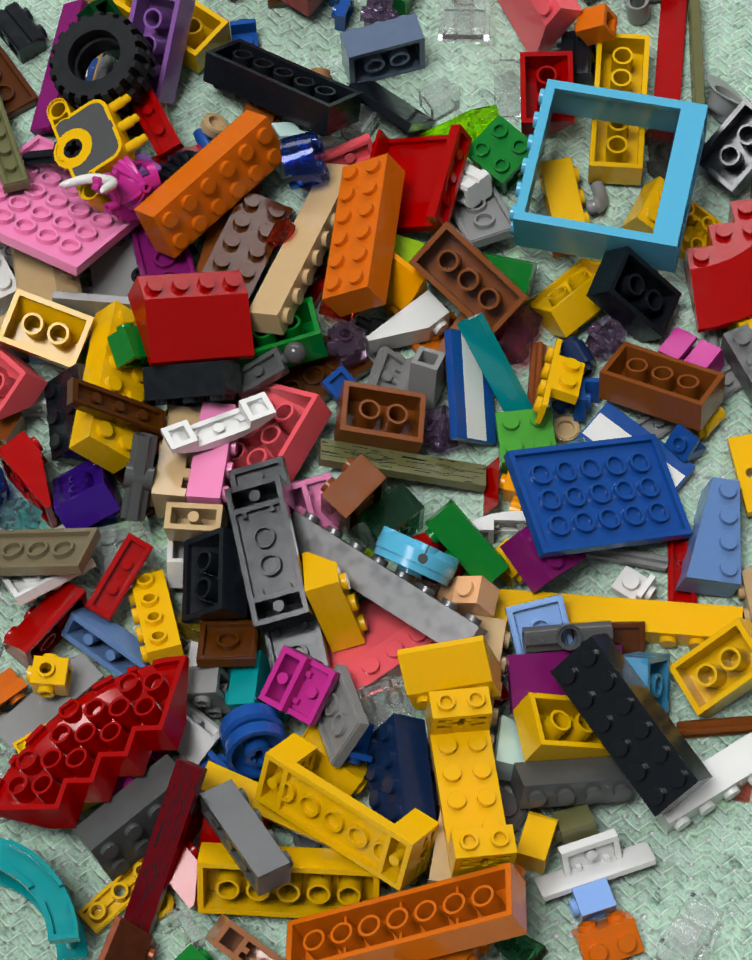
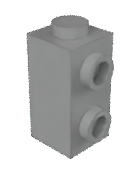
M419 346L410 363L408 391L425 393V409L433 411L442 395L446 355L444 352Z

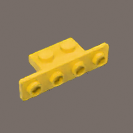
M559 338L556 339L554 347L548 346L544 358L545 363L540 375L542 379L536 392L537 397L532 411L537 413L535 423L539 425L547 409L550 397L573 405L576 404L579 397L585 363L579 362L574 358L559 355L562 339Z

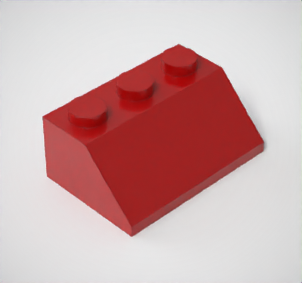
M573 51L520 52L521 133L524 135H534L535 128L532 127L535 111L539 112L540 105L538 104L541 88L545 89L547 79L574 83ZM552 113L547 137L575 124V116Z
M66 582L60 588L45 593L42 602L37 607L35 605L32 606L25 613L24 620L18 627L13 626L6 633L3 641L5 651L26 669L29 665H33L34 655L43 656V654L50 653L64 638L61 636V633L70 613L84 607L88 602L84 589Z

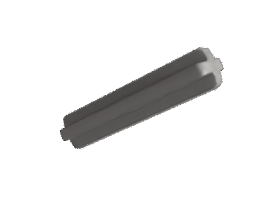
M623 547L584 552L588 558L663 572L667 570L669 558L666 555Z

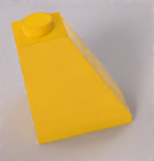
M317 725L315 727L308 726L301 737L318 747L312 772L349 796L353 792L358 795L368 781L364 778L367 765L361 760L360 765L345 761L341 768L331 766Z

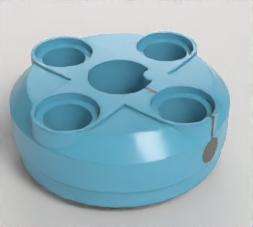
M387 526L383 527L373 553L397 563V569L419 579L423 575L445 586H448L450 580L453 579L460 562L459 559Z

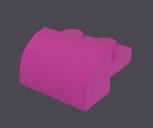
M284 645L258 699L281 712L292 715L309 726L315 727L341 673L322 664L321 661L310 655Z

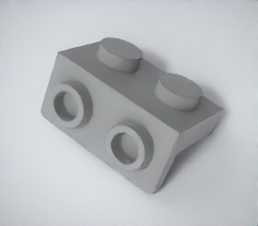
M387 346L380 347L366 384L408 391L410 363L413 357L405 359Z

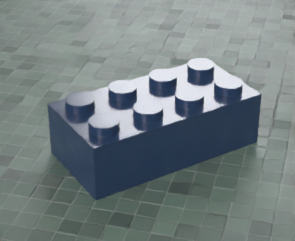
M393 713L372 733L367 749V754L373 756L372 763L366 761V778L369 782L370 792L369 805L373 811L394 824L414 808L437 821L425 720Z

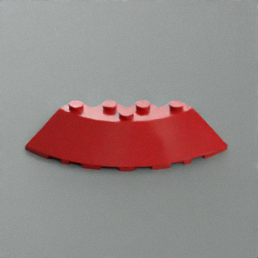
M752 182L750 199L730 201L728 223L708 225L706 246L685 249L684 272L698 333L730 327L732 322L747 318V320L752 319Z
M187 655L153 660L152 665L138 668L137 665L127 668V673L116 678L112 675L103 678L91 685L93 690L77 700L71 698L59 707L58 714L45 726L40 724L25 740L27 745L18 756L13 754L8 763L11 766L3 779L0 778V817L49 829L76 828L84 803L110 802L118 777L144 776L152 751L178 750L186 726L189 658Z

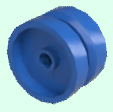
M259 702L248 703L234 708L223 718L219 726V736L230 770L250 779L260 778L265 753L287 738L279 711L271 705Z

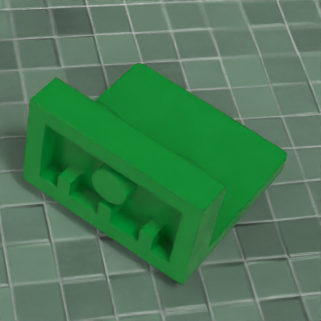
M497 116L471 143L468 158L481 169L486 170L495 179L497 191L505 196L523 178L521 166L523 158H528V138L503 117Z

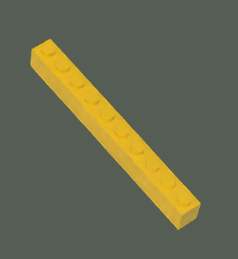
M499 589L494 616H487L507 620L505 607L562 594L569 622L611 620V622L645 621V645L647 643H654L665 648L681 645L693 649L737 617L743 618V607L550 592H535L533 594L531 591ZM507 621V622H506L505 631H509V632H510V630H509V625H508V621Z

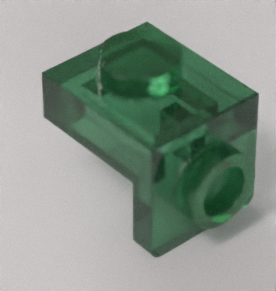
M526 935L494 943V947L503 960H542L549 952L545 945Z

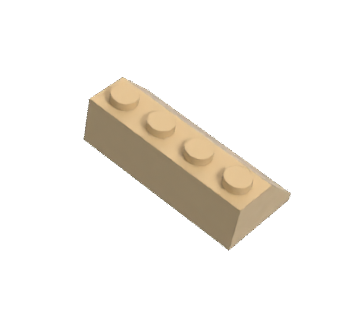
M11 247L16 287L18 289L50 301L52 300L53 291L82 293L79 275L69 274Z

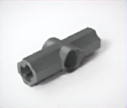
M134 432L130 459L126 464L123 487H125L120 511L121 518L130 521L145 520L149 491H152L155 466L153 465L158 436L144 432Z
M611 620L522 627L524 653L554 650L571 651L577 649L592 635L607 633L613 641V628ZM570 628L574 632V640L566 645L561 641V633L565 629Z

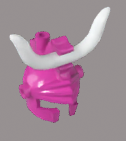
M125 156L123 160H118L117 165H113L112 173L79 175L61 182L59 186L71 188L92 184L91 189L96 191V193L109 195L111 202L104 204L106 213H112L119 221L130 223L138 219L133 209L161 186V181L153 161H145L143 159L131 161L128 156ZM141 165L149 173L148 176L142 177L139 172Z

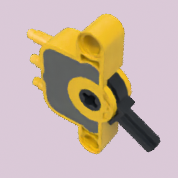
M129 94L120 96L109 104L100 99H94L77 110L66 100L56 98L49 103L46 113L57 142H54L53 149L27 151L26 154H23L22 159L26 167L53 165L59 171L65 170L72 178L90 173H112V167L117 165L119 159L123 160L125 156H128L133 161L135 159L134 151L143 146L149 138L143 133L130 140L126 130L140 121V117L138 114H133L121 121L120 116L116 113L132 100ZM92 184L76 186L79 196L97 211H104V204L111 202L109 195L96 193V191L92 190Z

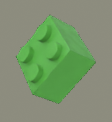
M547 407L540 425L535 423L537 413L533 412V409L495 413V430L501 475L502 473H508L503 457L507 451L556 445L551 407Z

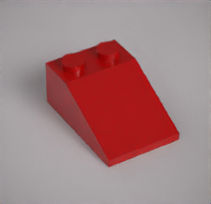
M22 431L0 447V463L9 481L48 526L53 529L58 526V521L54 510L49 477L45 467L47 460L41 453L43 447L34 436L30 439Z

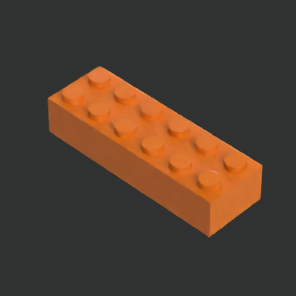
M246 110L133 209L156 251L176 258L287 158L268 117Z
M388 153L344 166L342 169L322 300L340 317L386 304L405 171Z

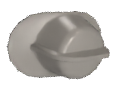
M707 75L706 81L711 87L707 105L711 110L712 116L720 123H723L743 99L728 83L716 76Z

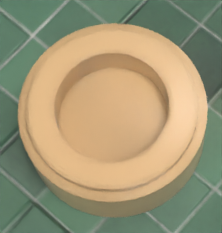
M208 113L202 119L200 127L204 134L215 138L228 127V124L221 115Z
M562 416L553 423L555 440L559 444H571L580 434V425L578 421H574L573 417Z

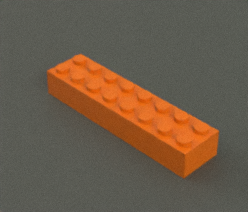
M509 862L287 921L286 960H428L526 935V882L512 863Z

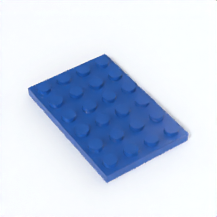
M656 434L507 451L503 456L539 559L687 539L693 534Z

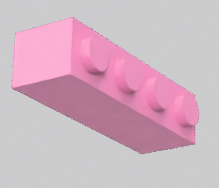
M202 402L199 422L236 409V404ZM238 439L212 449L193 452L186 492L187 503L222 505L227 503L224 489L230 488V486H227L229 479L228 471L234 469V462H231L232 456H237Z

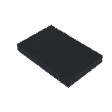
M375 81L349 84V87L362 92L361 103L407 133L431 129L435 120Z

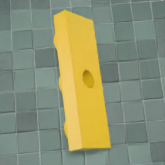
M752 434L727 439L736 479L740 481V494L746 517L752 516V478L747 476L752 475Z
M144 856L129 867L124 874L111 881L77 912L78 916L97 937L113 923L116 915L120 917L126 911ZM119 890L125 891L124 895L116 896Z

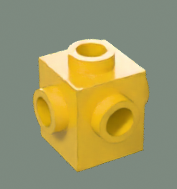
M46 653L43 656L34 655L33 665H29L27 668L26 681L30 683L34 694L40 697L52 698L54 695L69 696L73 668L69 658H62L52 653Z

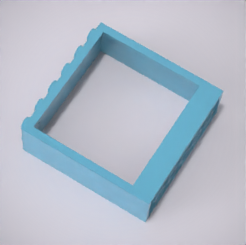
M547 79L545 89L541 88L538 104L540 105L539 112L535 111L532 127L535 128L534 135L529 134L527 141L528 158L524 157L522 161L521 174H523V178L516 185L515 197H518L517 203L512 205L510 209L509 221H512L510 234H514L515 245L602 260L605 251L628 246L655 270L676 273L706 137L708 105ZM552 113L675 133L653 234L528 212Z

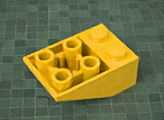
M658 176L643 186L621 227L653 234L665 181L662 177ZM693 200L691 201L679 258L684 260L686 248L706 246L708 225L722 223Z

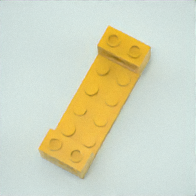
M488 686L428 692L425 718L451 878L509 862L514 866L517 857L513 824L506 825L490 736L489 729L493 711Z
M295 733L267 751L262 765L255 800L398 891H401L427 869L440 825L438 821L414 808L394 824L314 774L312 769L318 747Z

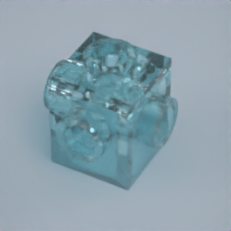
M23 497L4 502L0 508V527L4 530L38 529L40 525L39 518L43 511L36 508L32 501ZM16 516L19 519L18 523L14 521Z

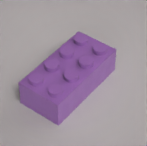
M132 0L129 20L132 24H135L153 49L156 65L152 68L155 70V76L149 83L162 103H174L195 0Z

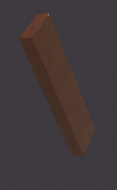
M75 377L67 381L68 407L138 432L150 433L158 436V439L163 437L160 429L165 427L164 410Z

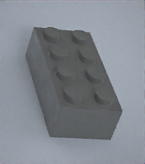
M168 754L145 771L144 776H138L114 795L110 802L104 803L79 823L76 828L72 829L93 859L112 881L124 874L129 867L145 856L175 766V762ZM198 796L192 817L201 810L200 796Z

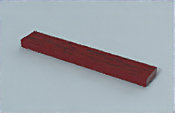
M182 757L176 760L124 915L125 920L151 935L207 772L206 768Z

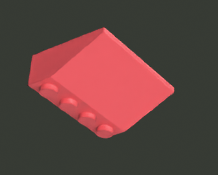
M497 0L527 52L549 51L583 11L577 0Z
M271 383L253 395L265 392L276 410V416L258 429L238 439L237 456H232L231 462H234V469L283 456L291 483L332 412L319 394Z
M370 599L359 604L360 610H358L359 614L365 615L368 623V631H365V644L332 653L325 637L331 668L334 670L337 664L347 666L361 703L402 676L397 650L437 643Z

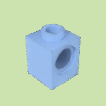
M606 877L572 888L571 899L568 900V906L573 918L578 916L580 923L587 920L596 921L605 918L608 913L616 911L617 906Z

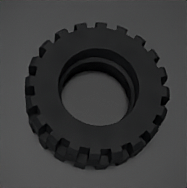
M95 12L91 17L88 14L80 17L81 20L77 23L73 21L68 25L69 29L65 33L62 31L58 36L59 42L58 44L54 43L51 51L54 56L49 59V67L51 68L49 74L54 82V87L76 110L94 99H100L109 104L125 94H129L132 100L116 113L118 114L121 111L125 113L131 110L130 106L134 103L138 104L143 99L141 97L142 94L148 92L151 87L149 81L153 80L155 76V70L152 67H155L156 59L150 43L135 24H132L125 16H119L117 13L107 12L105 15L104 12ZM120 50L118 62L109 74L97 80L85 81L87 69L97 56L106 51Z

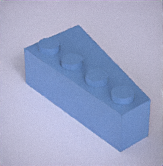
M712 477L701 491L693 521V534L689 537L686 556L682 562V571L675 590L730 598L741 586L740 481Z

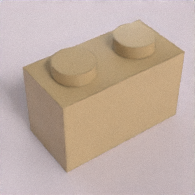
M167 502L163 529L169 541L184 542L222 526L227 527L229 517L222 504Z

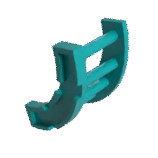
M0 837V886L20 894L39 910L45 918L48 941L50 944L56 945L57 960L88 959L87 942L82 924L70 896L59 877L41 857L30 849L11 839L6 840Z

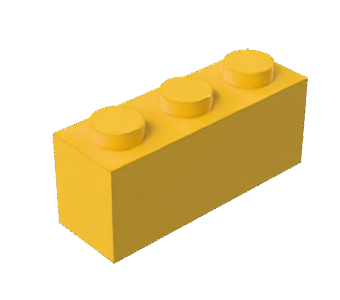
M571 157L540 162L539 179L547 216L590 223L588 212H583L582 205H585L583 189L578 190L577 183L580 182L578 167H573Z

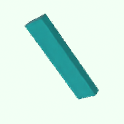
M483 313L461 320L457 325L503 411L533 409Z

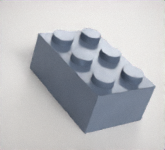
M416 13L401 15L383 22H374L371 25L360 28H351L340 33L342 64L349 84L378 81L425 68V38Z

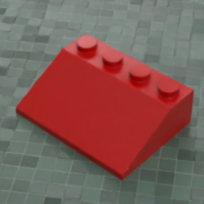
M240 270L136 277L127 296L150 366L250 359L255 356L248 292Z

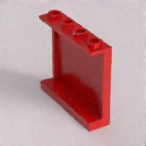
M461 124L451 125L448 135L389 139L382 130L377 131L370 158L388 153L405 171L396 233L438 231L446 221L450 222L472 138Z

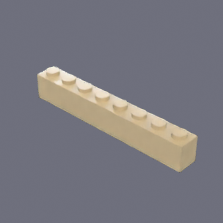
M324 163L249 307L251 325L254 332L284 335L289 324H292L294 314L298 306L302 304L304 294L308 286L312 284L314 274L317 268L321 266L327 249L330 248L342 169L348 165Z

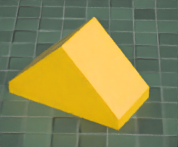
M529 811L517 847L516 864L530 871L540 874L545 873L558 819Z

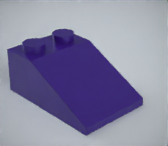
M90 460L52 479L54 510L65 528H92L93 524L102 519L104 521L112 519L121 510L120 499L109 471Z

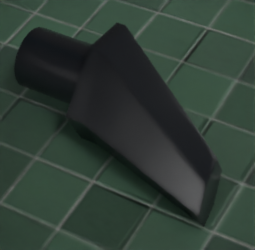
M358 315L354 325L364 329V334L369 335L388 320L374 317L368 320Z

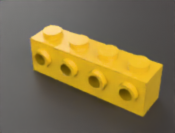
M163 569L136 576L131 585L132 589L128 590L127 593L130 606H136V608L131 609L134 624L141 625L135 627L139 644L145 643V645L139 646L143 663L149 662L152 665L153 660L184 656Z

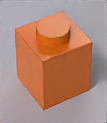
M606 3L582 9L583 11L577 17V21L574 24L576 35L587 46L616 39L618 17Z

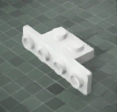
M613 828L559 846L558 852L562 869L535 878V884L543 901H548L571 893L572 888L605 877L607 881L653 866L657 862L647 842L621 849L618 834Z

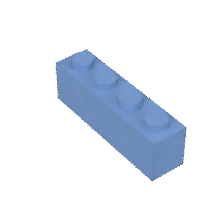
M85 606L70 613L61 636L116 676L127 673V668L135 665L138 668L150 665L149 662L143 663L139 647L145 645V643L139 644L137 637L113 620L109 622L86 609Z

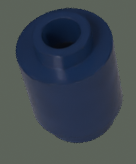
M577 336L564 340L561 344L560 355L585 363L582 378L591 375L595 370L594 367L597 362L584 341L579 340Z

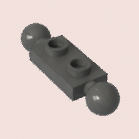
M290 342L286 345L284 353L276 346L242 366L243 393H238V396L245 399L289 374L290 371L287 363L298 364L306 356V349L300 342ZM234 394V399L221 400L218 402L230 404L235 400L237 394Z

